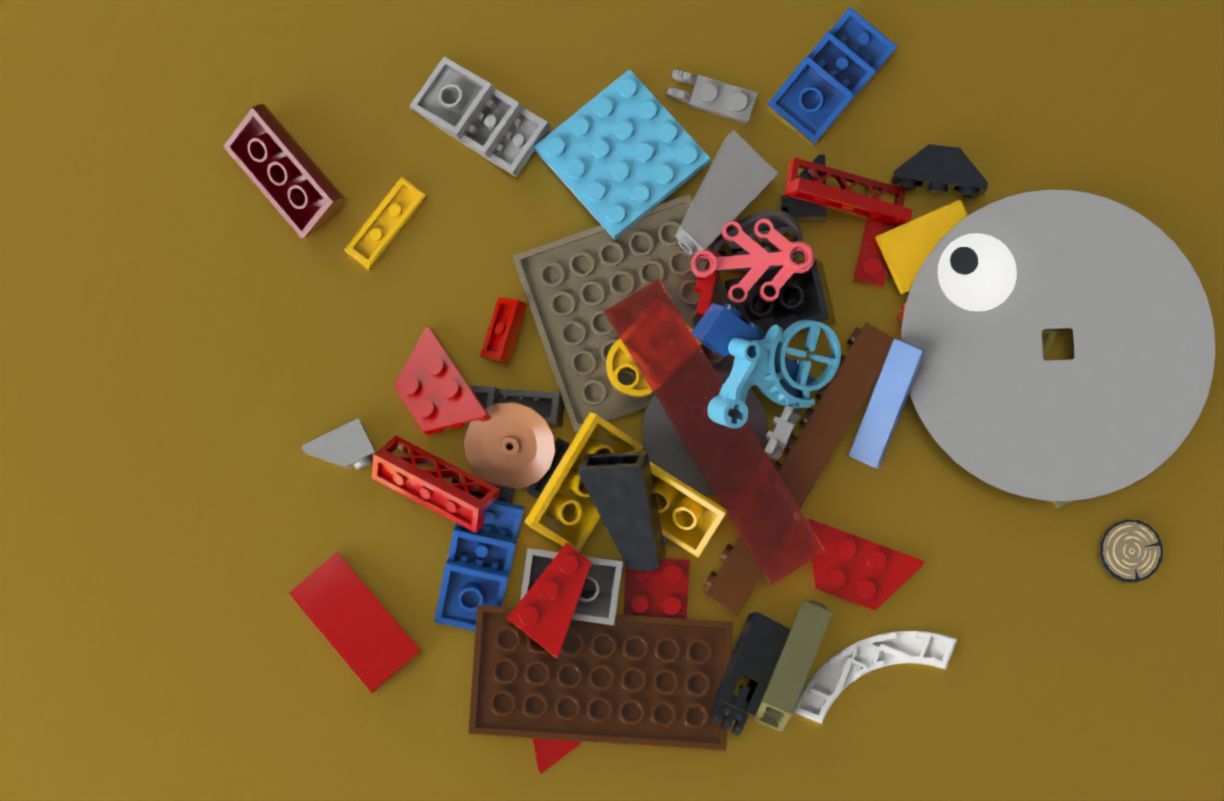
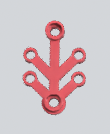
M760 219L754 226L755 236L762 240L768 239L781 251L768 253L742 231L739 223L730 221L723 227V238L729 242H736L749 255L715 257L710 251L702 250L693 256L691 270L696 276L706 278L711 276L716 270L751 268L738 284L733 285L728 291L729 301L739 305L746 300L748 291L770 266L783 265L773 280L765 282L759 291L762 300L772 302L777 299L781 287L793 273H804L812 267L815 259L813 249L805 242L797 241L791 243L774 229L770 220ZM760 224L767 225L769 233L761 234L758 231V226ZM728 227H735L738 234L735 237L729 236L726 232ZM793 254H802L804 261L802 263L794 262ZM700 260H705L708 262L709 268L702 271L698 268L697 263ZM770 286L774 288L775 295L773 297L766 296L764 294L765 287ZM740 289L744 297L739 300L735 299L732 296V291Z

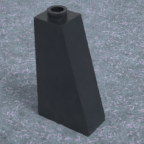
M648 451L585 454L578 468L579 476L627 569L640 570L642 572L660 569L666 555Z

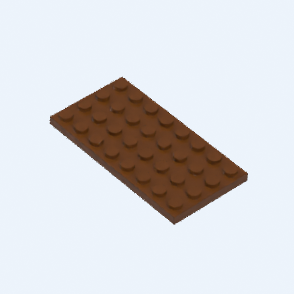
M477 605L468 735L726 751L727 730L721 728L724 715L722 714L720 721L716 725L709 720L716 701L713 699L731 658L733 622L616 614L614 625L571 620L557 659L507 619L515 607Z

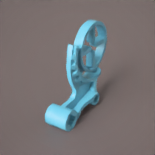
M801 320L790 325L783 333L780 326L773 325L768 330L765 339L749 341L738 337L733 338L728 345L729 353L735 356L733 368L728 379L722 385L719 395L710 401L707 411L708 416L713 422L729 428L742 427L748 419L749 411L745 401L748 390L753 385H756L767 398L780 405H788L792 408L813 406L815 401L813 398H810V391L825 386L834 377L840 364L841 348L835 332L824 323L813 320ZM806 327L810 328L804 347L805 350L812 352L815 350L820 329L825 333L830 344V358L813 353L809 355L811 360L826 363L828 366L817 380L808 384L806 382L811 367L810 361L801 360L795 381L789 376L785 366V353L803 358L806 357L807 353L805 351L787 347L791 338L798 331ZM782 379L787 385L803 390L802 398L790 395L781 386L779 380Z

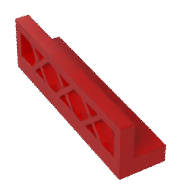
M796 157L790 159L785 196L895 226L910 222L913 210L903 207L906 194L905 189ZM798 169L807 170L813 181L801 177L797 178ZM833 177L837 180L841 189L823 183V180ZM861 185L869 197L851 191V188ZM883 193L895 195L894 204L880 200L879 196Z
M396 435L373 455L372 479L475 533L483 527L485 509L500 495L499 488ZM397 448L407 453L408 456H395L392 452ZM428 464L434 469L422 470L416 465ZM453 477L459 480L460 483L449 484L443 478ZM480 491L486 495L480 500L469 494V492Z

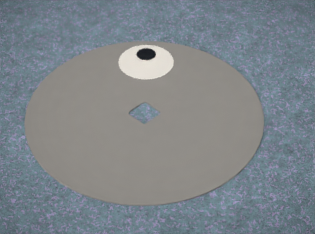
M1039 190L1008 196L984 206L955 225L937 243L919 269L909 291L901 328L902 341L926 350L909 394L919 417L938 445L961 467L987 484L1012 494L1045 501H1074L1110 494L1146 477L1162 465L1179 448L1197 422L1208 397L1215 364V332L1208 299L1199 277L1176 243L1158 226L1133 209L1109 198L1073 190ZM1072 329L1074 359L1044 360L1042 330Z

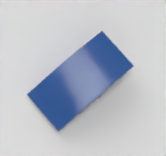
M849 7L811 53L806 55L768 102V105L816 144L899 46L853 8Z
M473 495L480 500L483 498L482 496ZM495 500L485 509L483 527L476 533L458 523L455 524L448 559L445 563L434 622L476 631L477 605L503 607L525 506Z

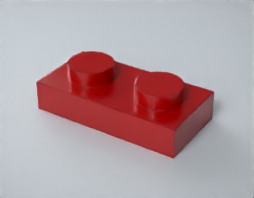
M867 219L853 282L878 288L884 287L888 265L875 237L898 226Z
M498 297L480 357L491 361L510 362L524 319L527 303L517 299Z

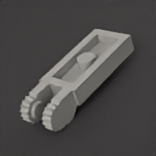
M673 70L672 78L676 81L693 85L694 89L691 95L680 89L670 87L667 89L666 96L687 103L689 107L748 125L757 97L756 92L701 75L695 76L689 72Z

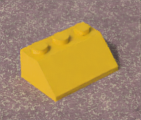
M650 462L663 536L696 557H699L725 517L727 510Z

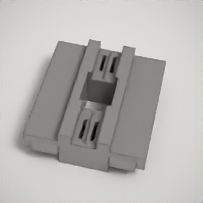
M786 405L781 417L775 416L773 421L774 432L768 431L766 435L768 444L764 450V458L770 461L772 458L779 461L800 417L799 414L793 412L794 408Z

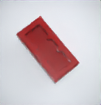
M710 251L715 257H721L720 252ZM708 262L706 264L705 270L709 268ZM719 270L714 271L709 277L697 278L695 292L700 293L697 307V317L699 318L704 316L713 303Z

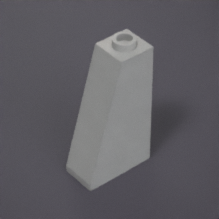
M734 130L721 143L675 235L679 240L680 247L690 255L706 250L722 233L724 225L727 222L734 221L779 174Z

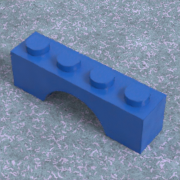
M712 303L691 333L692 336L712 352L723 356L730 354L728 345L733 338L738 337L749 341L765 339L762 337L765 332L751 322L746 324L740 319L741 312L727 303L725 306ZM785 355L787 372L795 381L801 361L798 359L792 361ZM809 374L806 384L815 381V379ZM782 379L779 380L781 386L790 395L802 398L803 390L787 385Z

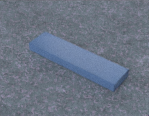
M900 339L893 340L848 456L874 468H880L926 350Z

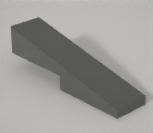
M470 385L485 408L496 403L516 402L533 408L546 419L550 427L562 428L565 405L560 393L508 390Z

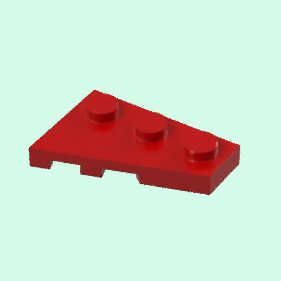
M567 542L507 617L510 622L557 659L592 565L589 559Z

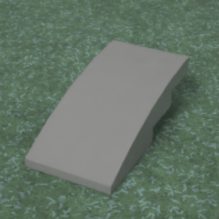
M446 57L442 58L409 106L411 110L515 177H517L535 151L534 146L544 138L551 127L546 120L523 108L519 102L495 89L491 83Z

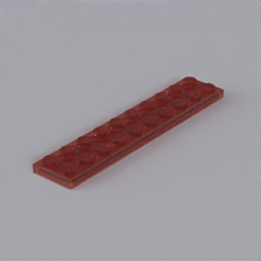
M655 280L605 310V316L718 501L727 510L726 514L769 584L772 585L826 552L748 423L746 422L739 428H729L715 423L709 418L707 412L708 405L715 396L719 395L723 383L695 337L691 335L692 332L660 280Z

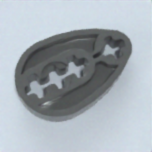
M766 210L737 221L742 231L752 239L757 238L754 234L756 222L760 219H768L772 222L774 229L784 236V232H789L791 236H795L793 237V242H803V231L800 224L793 216L784 211ZM760 224L758 231L761 234L769 233V227L765 224ZM733 226L726 229L727 234L731 237H735L738 234L737 229ZM722 234L716 238L713 245V251L720 252L721 257L749 255L736 242L726 241ZM759 239V241L766 242L768 241V239ZM770 242L763 243L762 248L768 253L781 252L777 247H772ZM723 244H728L729 248H734L731 255H726L725 251H720ZM800 253L793 254L792 258L794 262L797 261V259L800 256ZM770 266L767 270L781 266ZM742 268V269H736V270H742V271H747V272H749V270H750L751 268Z

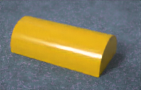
M589 412L524 523L561 547L567 542L580 552L601 517L579 476L578 468L585 454L639 452L643 445L597 414Z

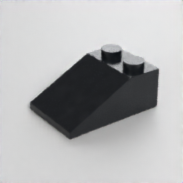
M816 258L808 271L793 273L781 287L777 299L772 302L762 300L759 291L765 282L773 280L783 266L766 270L748 291V296L742 304L736 305L729 301L731 306L741 312L740 319L746 324L751 322L765 332L762 336L763 338H765L768 330L773 325L780 326L783 333L790 325L801 320H813L824 323L827 326L836 323L823 264ZM743 277L724 281L727 296L729 289L733 285L738 284ZM770 286L765 287L764 294L768 297H773L775 290ZM740 289L732 291V296L735 299L739 300L744 297ZM810 327L803 328L798 332L808 331Z

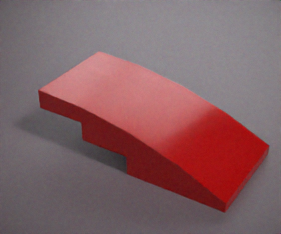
M338 552L289 592L313 624L372 693L422 652Z

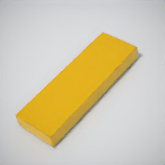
M401 177L344 249L345 252L370 270L426 200L427 195L404 177Z

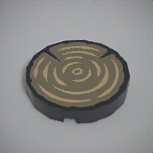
M1124 520L1113 524L1105 531L1099 542L1098 557L1102 568L1111 577L1123 583H1137L1148 579L1158 570L1163 557V546L1159 535L1150 525L1139 520Z

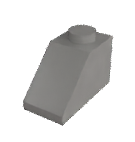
M359 418L301 446L303 451L309 456L348 469L355 467L356 470L371 465L373 463V455L376 453Z

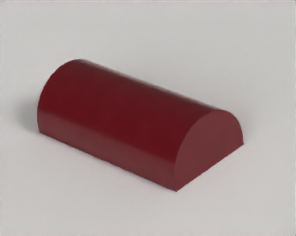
M265 104L252 107L223 145L226 151L302 239L323 227L345 204V197Z

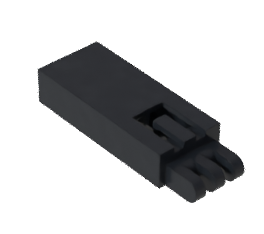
M753 612L748 615L713 699L716 701L709 720L711 723L718 724L723 714L721 728L728 730L733 720H735L732 733L737 736L741 734L747 718L755 716L791 630L790 628L759 612ZM740 675H743L746 679L750 680L747 686H739L738 689L740 691L738 696H736L733 692Z

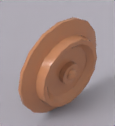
M516 402L496 403L485 408L491 419L485 422L480 420L471 421L464 439L465 457L474 474L486 482L516 489H524L538 482L550 469L555 455L554 434L546 419L533 408Z

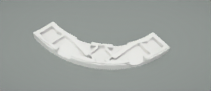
M898 631L879 634L858 641L830 658L817 670L803 688L793 713L822 723L832 703L847 686L868 672L884 666L901 663H919L945 670L957 639L926 631Z

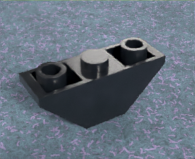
M928 144L894 170L891 176V183L898 184L897 188L916 190V187L929 188V192L934 194H947V191L960 192V196L966 198H978L979 194L984 195L988 187L986 179L961 148Z

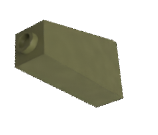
M803 600L758 711L753 718L754 721L780 732H783L793 715L833 614L823 604L816 601L807 602Z

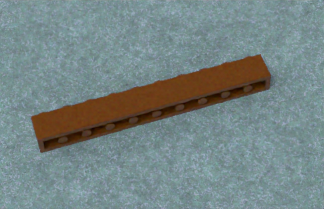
M867 322L862 329L857 326L855 327L847 341L852 347L846 356L841 354L839 367L831 382L819 388L815 397L820 399L816 408L813 410L808 407L799 422V424L804 426L798 437L792 434L786 444L784 451L788 453L783 464L776 461L767 477L772 480L767 491L760 489L751 504L756 508L750 519L744 516L735 533L740 536L734 546L728 543L719 560L724 562L718 574L711 571L703 585V588L708 590L704 597L738 616L881 373L895 338Z

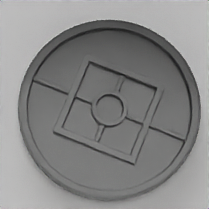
M712 369L687 371L676 375L664 383L649 401L644 412L641 427L642 445L644 451H648L649 461L704 496L726 493L747 481L762 462L764 450L768 444L766 440L768 433L766 413L762 403L751 388L748 390L745 401L749 411L748 419L742 427L729 428L715 423L709 418L707 412L708 405L715 396L719 395L722 385L730 375L726 372Z

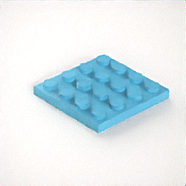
M630 69L534 146L537 154L614 240L711 162L710 157Z

